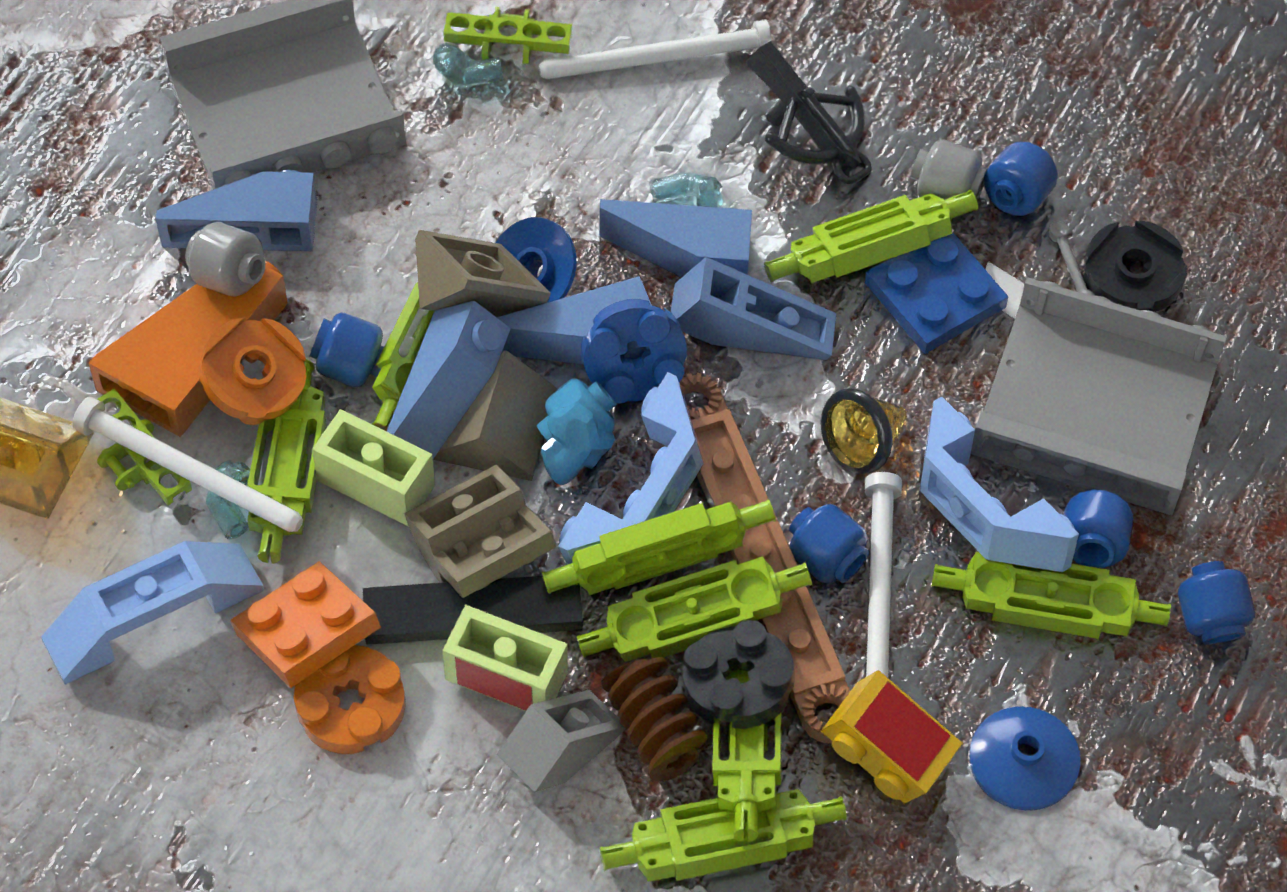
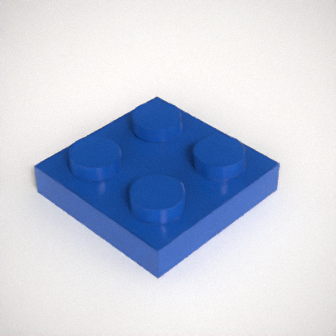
M953 232L948 236L930 241L931 245L888 259L866 272L865 284L924 354L1005 309L1009 296Z

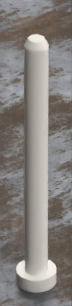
M759 20L754 21V29L548 59L539 64L540 76L545 79H553L746 49H758L771 41V33L768 21Z
M89 396L77 408L72 421L74 430L86 436L95 431L288 532H296L300 529L303 518L297 511L105 413L103 402Z
M875 472L865 478V494L872 499L866 677L877 670L888 677L894 499L899 498L902 494V479L894 473Z

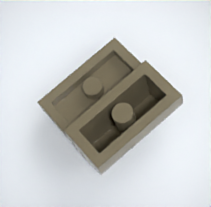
M497 464L404 513L412 536L435 577L440 583L449 582L462 598L485 588L493 581L523 565L531 563L537 557L556 548L552 531L526 506L521 488Z

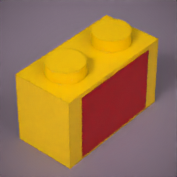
M879 670L856 683L821 730L822 733L832 740L833 749L842 758L852 763H858L874 777V783L881 792L892 799L901 800L904 804L928 792L963 744Z

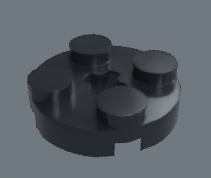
M1137 220L1135 226L1126 225L1119 227L1120 222H1116L1099 230L1090 241L1084 260L1083 280L1087 290L1092 291L1095 296L1105 297L1113 303L1139 311H1160L1177 299L1187 275V265L1185 266L1182 258L1184 250L1174 235L1159 225ZM1137 261L1143 263V274L1129 272L1123 263L1126 262L1130 265L1135 264Z
M746 620L736 626L715 630L701 638L698 642L690 645L685 651L683 674L685 694L692 709L704 720L715 724L714 718L721 721L732 722V728H753L777 717L788 704V695L792 688H794L795 680L793 658L786 645L775 635L766 632L765 627L761 623ZM745 670L748 671L749 681L741 684L736 678L728 681L725 678L732 671Z

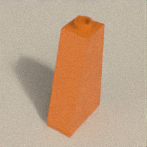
M265 261L266 266L262 278L245 294L232 297L198 284L194 285L91 359L89 367L96 391L104 395L115 388L134 412L181 437L210 401L198 377L202 354L209 338L216 329L232 319L245 317L244 321L256 320L260 322L262 318L275 320L288 304L284 276L273 264Z

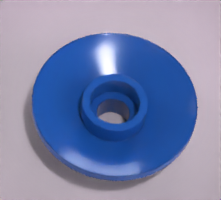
M542 217L525 218L507 228L496 243L502 244L551 293L546 303L565 298L573 283L577 264L574 243L567 231L558 223ZM543 265L541 274L538 276V270Z
M1020 706L995 712L980 724L971 741L969 762L977 784L990 798L1012 809L1039 810L1056 804L1071 791L1080 771V751L1072 732L1057 717L1037 708ZM1020 744L1030 745L1037 750V753L1032 756L1024 755L1019 751L1018 746Z

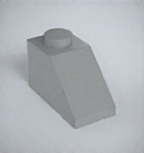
M590 690L531 704L497 753V756L510 768V772L517 782L532 789L534 792L564 784L619 737L625 730V727L621 725L619 718Z

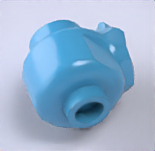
M578 379L568 380L548 397L545 403L548 416L537 424V428L548 441L541 448L545 468L549 476L559 485H565L572 481L584 466L592 469L600 458L612 448L615 441L613 434L615 420L610 410L616 406V403L597 381L588 387L583 381Z

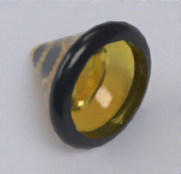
M852 388L842 389L832 394L823 407L820 420L821 434L828 452L838 464L853 473L869 474L879 470L887 462L892 446L907 415L905 409L900 405L872 397L861 390Z

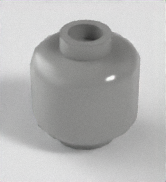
M941 139L934 143L929 152L919 151L911 171V178L918 180L917 194L919 197L932 193L945 200L972 190L978 201L984 187V175L988 168L982 166V157L977 151Z
M221 222L208 224L202 230L197 231L189 240L185 253L190 276L196 284L232 297L245 294L254 284L258 283L264 274L266 266L262 244L255 234Z

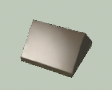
M419 230L415 243L420 309L435 311L475 301L497 318L542 305L548 301L551 293L502 244Z
M507 350L503 351L494 373L433 460L482 471L497 464L510 477L532 481L545 439L537 428V424L548 416L545 409L546 400L558 389Z

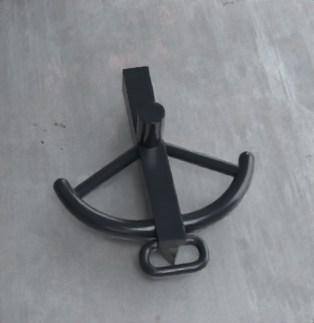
M771 41L759 47L745 63L779 97V100L766 112V118L773 126H781L779 135L777 136L775 133L769 132L765 135V142L780 154L800 163L821 165L831 162L837 177L846 184H853L867 176L872 169L871 162L865 154L857 151L856 148L862 137L865 123L863 105L856 88L847 86L844 91L845 96L815 92L813 88L807 87ZM821 103L850 106L851 126L847 135L843 133ZM794 116L821 150H805L787 143ZM861 162L864 165V169L851 177L846 176L841 169L846 165L854 169Z

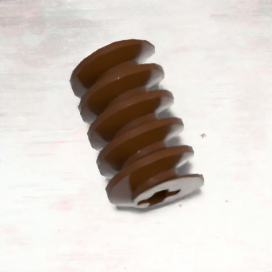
M663 657L627 662L608 673L601 681L602 689L609 693V703L614 709L619 711L618 718L621 725L629 729L628 738L634 746L639 747L637 750L638 757L642 763L648 766L649 778L655 782L671 780L687 772L698 761V750L708 741V735L703 730L688 733L697 724L698 717L692 711L678 714L687 706L688 699L682 693L670 695L677 688L678 680L673 675L660 677L668 669V662Z

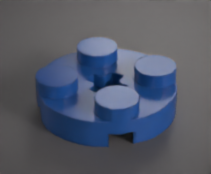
M626 299L605 307L593 319L594 325L588 331L586 338L584 335L581 343V357L588 378L592 384L597 381L609 393L615 403L644 400L647 393L653 387H659L667 372L677 376L679 382L684 375L683 365L687 357V344L681 326L670 311L665 308V311H663L659 307L651 306L647 300ZM637 341L639 347L647 346V350L637 359L623 358L621 356L628 352L627 344Z

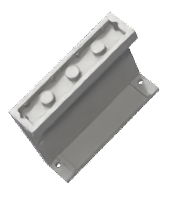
M286 0L160 37L167 73L213 190L263 171L281 172L283 170H295L303 173H313L326 168H338L347 162L373 154L387 153L396 147L406 145L403 112L401 109L393 111L356 25L353 0Z
M1027 277L1020 306L984 411L981 410L975 428L971 454L1087 490H1106L1117 494L1126 502L1173 515L1227 336L1214 333L1203 326H1190L1163 318L1153 311H1139L1113 303L1102 296L1085 295L1065 289L1054 282H1041Z

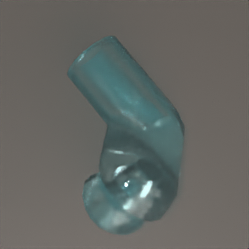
M451 43L440 44L433 53V64L436 70L457 87L466 88L503 81L499 57L474 61L459 47Z
M684 171L649 181L654 203H663L696 195L697 206L719 207L723 204V196L719 189L723 187L716 177Z
M229 460L221 463L215 469L247 486L250 468L247 464L243 462L235 463ZM208 490L206 496L207 507L225 538L234 539L244 534L249 526L238 505Z

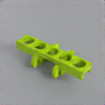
M496 6L494 14H489V16L447 12L443 35L444 42L482 46V60L489 61L492 42L524 45L522 62L523 64H529L532 51L569 54L572 24L535 21V18H530V9H526L523 16L501 14L500 6ZM509 25L515 27L517 32L512 36H504L499 30L503 26ZM451 27H460L467 29L458 32L453 30ZM475 29L485 30L484 34L478 33ZM548 36L564 38L559 41H554L549 39Z
M115 388L97 399L103 402L104 405L108 402H113L119 412L111 416L120 421L127 420L132 427L154 438L152 435L154 425L148 419L140 420ZM117 442L109 448L102 450L97 459V463L101 468L110 466L118 476L115 482L118 490L123 491L133 488L135 484L143 480L146 485L150 483L167 505L173 503V498L183 491L186 494L192 491L191 482L188 479L151 460L146 463L147 458ZM130 455L136 465L126 470L119 460ZM171 474L178 484L172 488H165L160 483L161 478Z

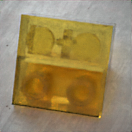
M0 397V503L49 519L94 432L86 436L74 430L70 420Z

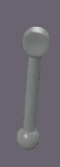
M1062 221L1053 222L1049 227L1048 236L1053 242L1058 243L1077 292L1095 296L1092 291L1087 290L1068 243L1069 226Z

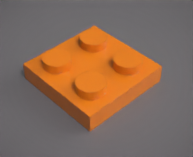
M320 561L300 572L293 579L261 600L256 601L249 608L230 620L236 635L290 688L381 628L376 613Z

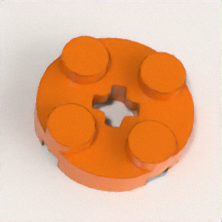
M245 317L236 318L221 325L209 338L202 354L198 377L204 387V391L216 407L227 415L238 418L244 424L258 425L264 420L281 416L295 404L306 382V368L304 364L306 357L303 346L298 338L281 323L262 318L261 322L256 320L244 321ZM245 359L252 364L260 360L265 365L261 372L265 378L260 380L248 378L243 374L245 368L240 362Z
M354 645L296 684L294 688L295 708L299 722L305 728V733L317 746L338 754L363 752L364 746L372 745L378 740H381V743H383L396 732L405 712V691L399 667L382 653L365 646ZM355 689L358 690L360 697L365 698L362 704L353 702L349 709L341 708L340 698L337 695L342 691Z

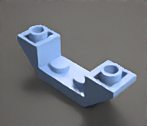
M667 372L659 387H653L647 393L642 404L641 417L650 439L665 445L659 449L652 461L650 476L642 489L635 490L628 498L623 510V519L585 502L577 517L572 516L565 523L560 534V544L558 547L567 564L573 563L572 558L575 551L601 543L600 535L674 512L704 464L677 376Z
M943 397L934 400L927 435L920 492L986 560L1064 572L1071 568L1079 536L1071 521L1065 515L1059 514L1045 499L1010 517L1003 504L998 499L991 497L973 479L966 467L969 464L975 429L963 413L957 412Z
M183 541L84 587L41 638L66 685L115 661L109 641L205 596L216 614L263 592L264 586L240 544Z

